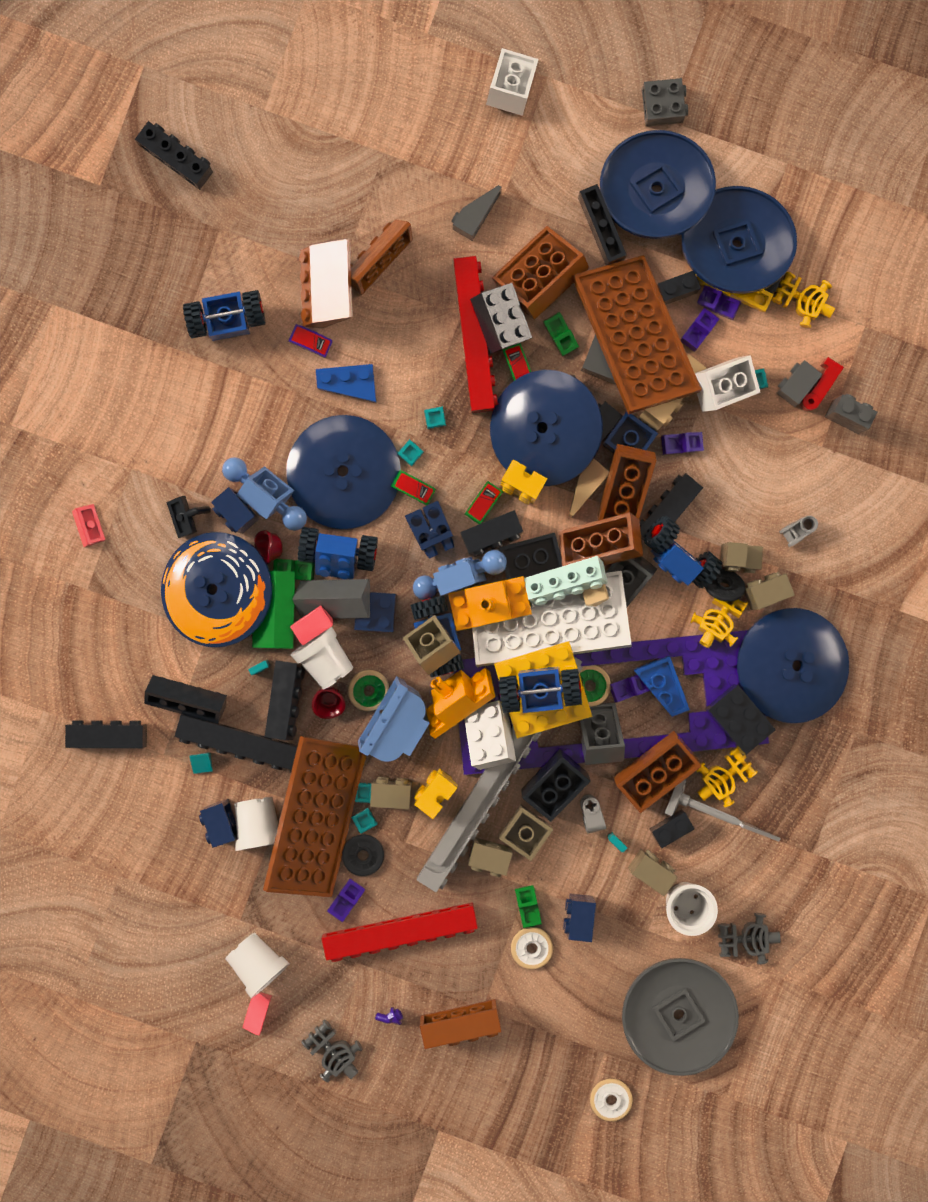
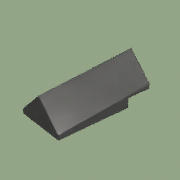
M370 579L301 580L293 597V602L300 618H303L319 606H322L332 618H370Z

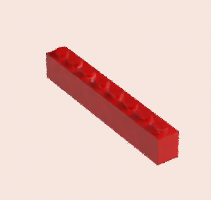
M476 256L453 258L471 413L489 412L494 410L495 405H498L497 394H493L492 387L495 386V377L490 374L493 360L492 356H488V346L470 300L484 292L483 280L479 281L478 273H482L481 261L477 262Z
M471 902L323 934L321 939L326 961L337 962L343 960V957L346 956L356 958L365 952L375 954L384 948L394 950L403 944L413 946L422 940L432 942L441 936L451 938L460 932L470 934L475 932L474 929H478L474 905Z

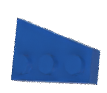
M373 364L316 369L317 389L376 403Z
M670 656L633 669L670 716L673 717L690 710Z

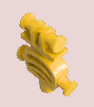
M786 272L784 280H781L779 283L782 287L776 289L777 293L771 300L781 305L782 298L785 297L786 300L782 307L786 308L792 297L797 299L796 313L804 317L803 322L800 323V326L804 328H811V320H815L819 313L830 318L835 308L826 304L825 301L829 296L826 291L831 289L832 285L823 280L820 288L816 285H810L800 293L796 289L802 278L798 277L793 285L791 281L796 276L791 272ZM807 291H813L809 297L805 295ZM816 294L819 295V297L815 300L812 299V297Z
M714 598L712 603L722 608L721 611L709 609L703 617L696 615L694 612L690 623L700 624L698 630L703 632L704 635L699 643L704 647L709 648L714 639L720 643L725 639L730 643L729 646L731 647L738 640V637L735 638L730 634L734 626L728 613L740 618L748 602L744 603L738 599L732 601L733 604L731 606L725 601Z
M738 748L729 753L735 757L736 760L734 762L728 755L724 757L731 766L728 771L717 765L707 769L704 766V762L701 763L702 767L696 770V772L703 774L701 779L706 784L697 792L703 801L714 795L718 800H723L724 807L734 804V800H731L729 797L736 788L732 776L737 773L741 780L746 783L748 780L742 772L746 771L748 778H752L758 773L757 770L751 767L752 763L750 761L745 762L746 755H742ZM741 763L743 766L738 768L737 765ZM715 770H721V771L724 772V774H722V775L720 776L719 774L715 773L714 771H715ZM710 775H714V776H716L718 779L714 780V779L710 778L709 776H710ZM728 779L730 780V787H729V789H728V786H727V783H726V781H728ZM720 785H723V789H724V792H723V793H722V789H721Z

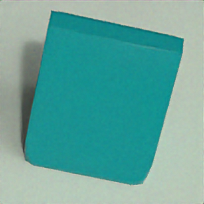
M211 752L189 756L193 774L213 771Z

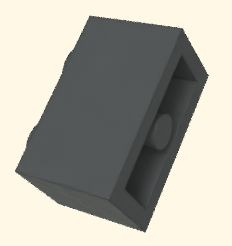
M805 360L800 364L796 363L790 370L792 373L788 379L785 377L778 385L780 389L777 394L793 407L803 400L822 376V373Z

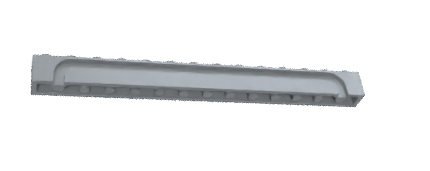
M575 657V661L580 673L583 668L581 666L582 661ZM512 726L511 732L516 762L484 770L420 871L417 881L434 892H437L439 888L441 890L444 888L448 881L446 876L449 872L453 873L458 866L457 859L459 856L463 857L469 848L466 846L470 839H475L479 832L477 830L479 824L486 822L490 815L487 813L491 806L493 808L496 806L500 799L498 794L501 790H506L510 783L508 780L510 775L517 773L521 766L518 764L522 757H527L531 750L529 745L532 741H537L541 732L517 738Z

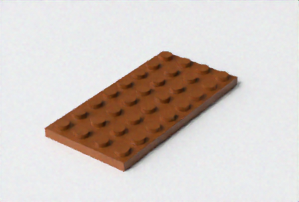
M644 255L573 275L574 284L628 414L700 393L701 387Z
M300 736L263 887L264 891L332 897L366 758L365 754L359 752L358 745Z

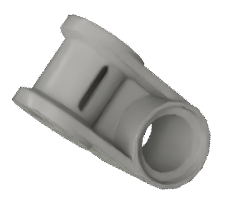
M805 516L782 528L779 533L784 535L788 542V547H791L814 532L818 527V521L813 516ZM806 519L812 523V527L809 530L803 526Z
M590 794L583 796L580 806L587 834L606 829L598 800ZM590 800L592 803H594L591 805L592 808H588L586 806L588 805V801Z

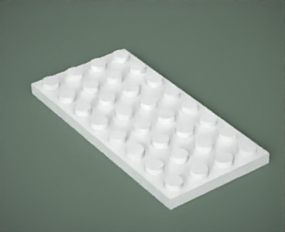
M622 571L606 573L608 583L605 586L609 599L597 607L586 606L583 593L577 595L570 594L561 600H549L544 605H534L530 602L531 615L473 627L476 666L494 665L496 662L566 641H570L573 654L632 647Z

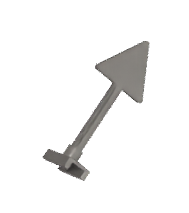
M686 779L675 787L665 814L672 816L679 804L685 807L690 806L773 840L780 841L781 839L742 820L740 821L730 814L691 799L689 795L683 793Z

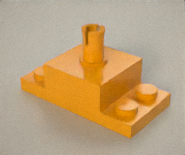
M524 576L448 593L456 631L532 614Z
M486 667L480 672L475 673L471 678L462 670H459L445 681L440 677L432 680L431 687L434 688L431 690L433 704L426 709L430 722V735L436 739L495 698L491 673Z

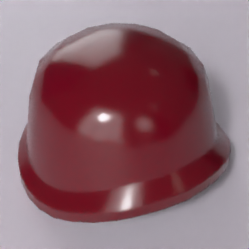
M262 530L256 534L254 546L267 564L281 557L283 544L277 534L270 533L267 530Z
M334 687L320 689L312 700L313 712L322 719L338 717L344 712L346 707L343 696Z

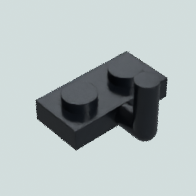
M180 496L166 502L178 538H184L197 532L193 516L211 512L209 506L189 509L186 496Z

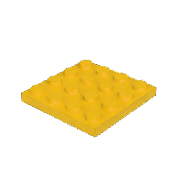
M570 641L494 663L498 679L500 680V677L516 676L519 689L518 673L521 670L559 666L562 684V670L578 669ZM580 674L582 705L565 706L563 694V709L523 713L520 697V711L509 712L516 737L521 738L592 717Z

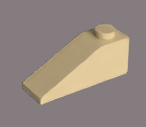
M595 459L578 476L569 512L571 518L609 475V471Z

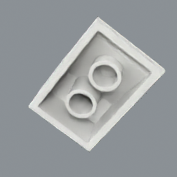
M502 48L486 105L523 116L538 59Z

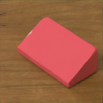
M94 504L75 508L72 513L83 546L87 547L105 541Z
M319 606L292 624L291 629L299 642L305 645L332 627L333 618L322 606Z
M260 992L251 999L242 1028L260 1036L272 995Z

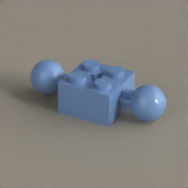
M233 457L224 462L222 467L224 477L231 482L240 481L243 483L237 496L245 504L252 507L258 515L268 519L278 512L282 515L284 526L293 531L300 530L305 526L307 521L305 511L298 506L289 507L285 504L294 490L264 466L254 474L249 475L245 462L240 458Z
M491 550L483 556L482 561L479 559L473 560L472 557L455 561V563L441 566L438 568L439 572L433 573L434 578L426 575L418 577L413 583V592L416 597L425 600L432 598L436 594L437 589L441 596L486 581L484 572L497 575L505 570L507 565L506 557L498 550Z

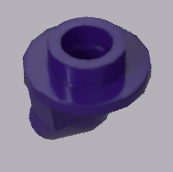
M391 1007L390 1013L387 1015L377 1013L375 1019L388 1024L401 1025L403 1015L398 1008Z

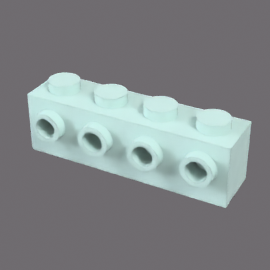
M598 556L524 578L528 600L534 605H544L547 601L553 599L561 600L566 595L581 594L586 589H598L603 584L608 583L603 561Z

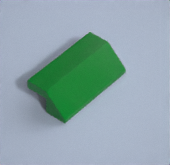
M270 571L272 580L271 604L264 621L252 634V648L293 649L294 632L291 629V625L294 624L293 597L295 591V572Z

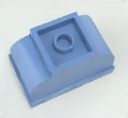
M396 676L358 740L359 752L367 756L370 754L385 762L396 760L402 753L410 756L430 723L427 715H425L426 709L421 695L416 689L407 685L405 680Z

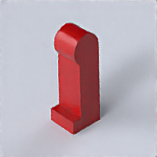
M829 357L825 358L820 365L824 368L822 376L814 384L809 394L800 402L801 408L805 411H812L819 406L844 368Z

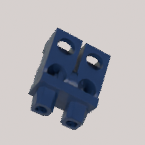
M439 501L423 507V511L430 523L429 526L421 509L405 515L421 550H424L429 559L438 555L435 544L441 542L445 551L454 548L453 534Z

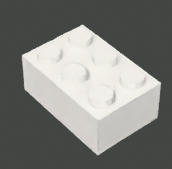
M751 355L734 358L695 373L701 387V391L697 393L702 412L717 410L761 393Z
M501 701L487 703L465 718L472 767L481 770L516 762L509 713H503Z

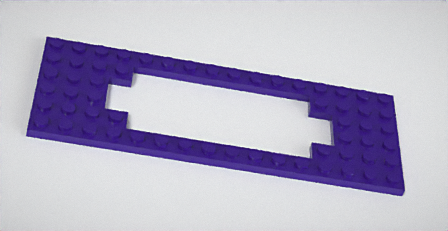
M748 630L732 631L730 634L735 638L738 637V640L731 647L729 646L730 643L725 639L722 643L714 639L711 646L707 648L699 643L703 635L635 641L631 642L632 647L574 654V657L582 661L581 666L659 659L666 656H682L684 675L703 673L707 707L733 684L739 685L741 688L737 673V657L741 642ZM475 658L462 659L464 669L461 670L470 678L485 667L490 671L495 698L488 703L499 701L500 683L495 666L477 667ZM707 711L688 713L690 732L677 733L692 752L736 747ZM509 717V719H510V725H511V728H512L513 724H512L511 718ZM465 719L459 722L464 775L483 773L485 769L480 770L471 766ZM669 734L625 738L624 759L640 757ZM767 737L760 744H769V738ZM532 741L529 745V748H531L526 758L522 757L518 764L521 765L519 769L543 767L559 749L576 763H585L582 743L538 747V741Z

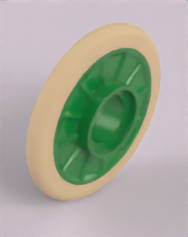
M582 666L583 668L579 674L589 706H597L603 703L610 694V678L606 671L599 666ZM588 680L595 682V689L593 691L585 689V683Z
M362 671L356 674L350 681L348 687L349 699L360 710H377L390 688L385 676L377 671ZM365 687H374L373 694L369 696L365 695Z

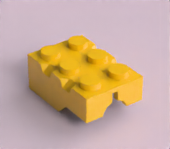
M512 460L501 480L500 486L503 487L502 491L511 496L514 493L519 496L518 500L527 505L529 503L534 504L547 478L535 471L530 475L525 472L526 466Z
M441 768L437 771L434 769L427 777L426 786L422 784L414 797L416 799L414 805L432 819L442 809L443 806L440 804L443 800H449L458 788V784Z

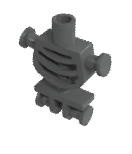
M754 913L756 921L746 923L740 936H737L735 923H731V933H728L730 924H718V927H720L718 938H722V942H719V947H721L719 956L730 957L729 947H732V955L738 957L737 943H742L748 954L758 957L757 964H766L769 962L765 957V954L769 953V944L781 943L780 932H768V926L763 923L766 914ZM755 942H758L760 949H757ZM747 943H751L754 950H750L747 947Z
M324 1019L320 1027H315L316 1033L310 1032L308 1034L309 1037L306 1040L303 1039L301 1043L307 1050L311 1048L310 1046L313 1043L316 1044L311 1049L310 1054L312 1056L321 1047L326 1050L322 1059V1066L326 1071L320 1074V1077L325 1082L329 1083L332 1075L337 1077L342 1071L349 1079H352L358 1073V1070L351 1062L355 1060V1053L362 1051L363 1048L358 1040L352 1046L344 1040L330 1044L328 1041L336 1034V1030L332 1029L330 1023ZM328 1053L331 1055L329 1063L326 1060ZM335 1060V1061H336V1064H335L334 1067H332L331 1065H332L333 1061Z

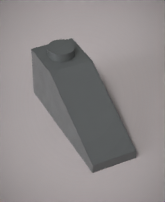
M496 186L463 207L460 213L456 212L451 221L453 223V230L473 241L499 198L502 187Z

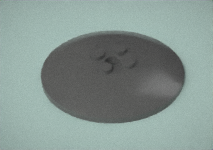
M670 958L649 966L632 982L623 1002L622 1025L631 1049L646 1065L669 1075H693L711 1068L728 1052L738 1029V1006L730 986L716 970L694 959ZM678 1009L684 1011V1015L680 1019L674 1018V1012Z

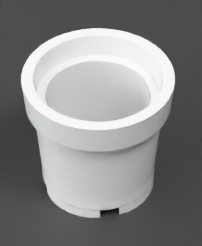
M330 627L305 645H300L291 654V657L298 664L301 663L323 689L330 687L337 682L336 680L340 677L343 678L353 669L352 663L336 639L337 634L333 627Z
M273 797L234 803L237 830L235 851L273 845L279 825Z
M681 882L672 887L666 896L668 920L679 933L697 936L707 932L714 925L718 914V906L714 896L706 888L689 882Z
M252 933L225 958L245 985V991L251 999L266 988L290 964L283 956L279 957L256 933Z

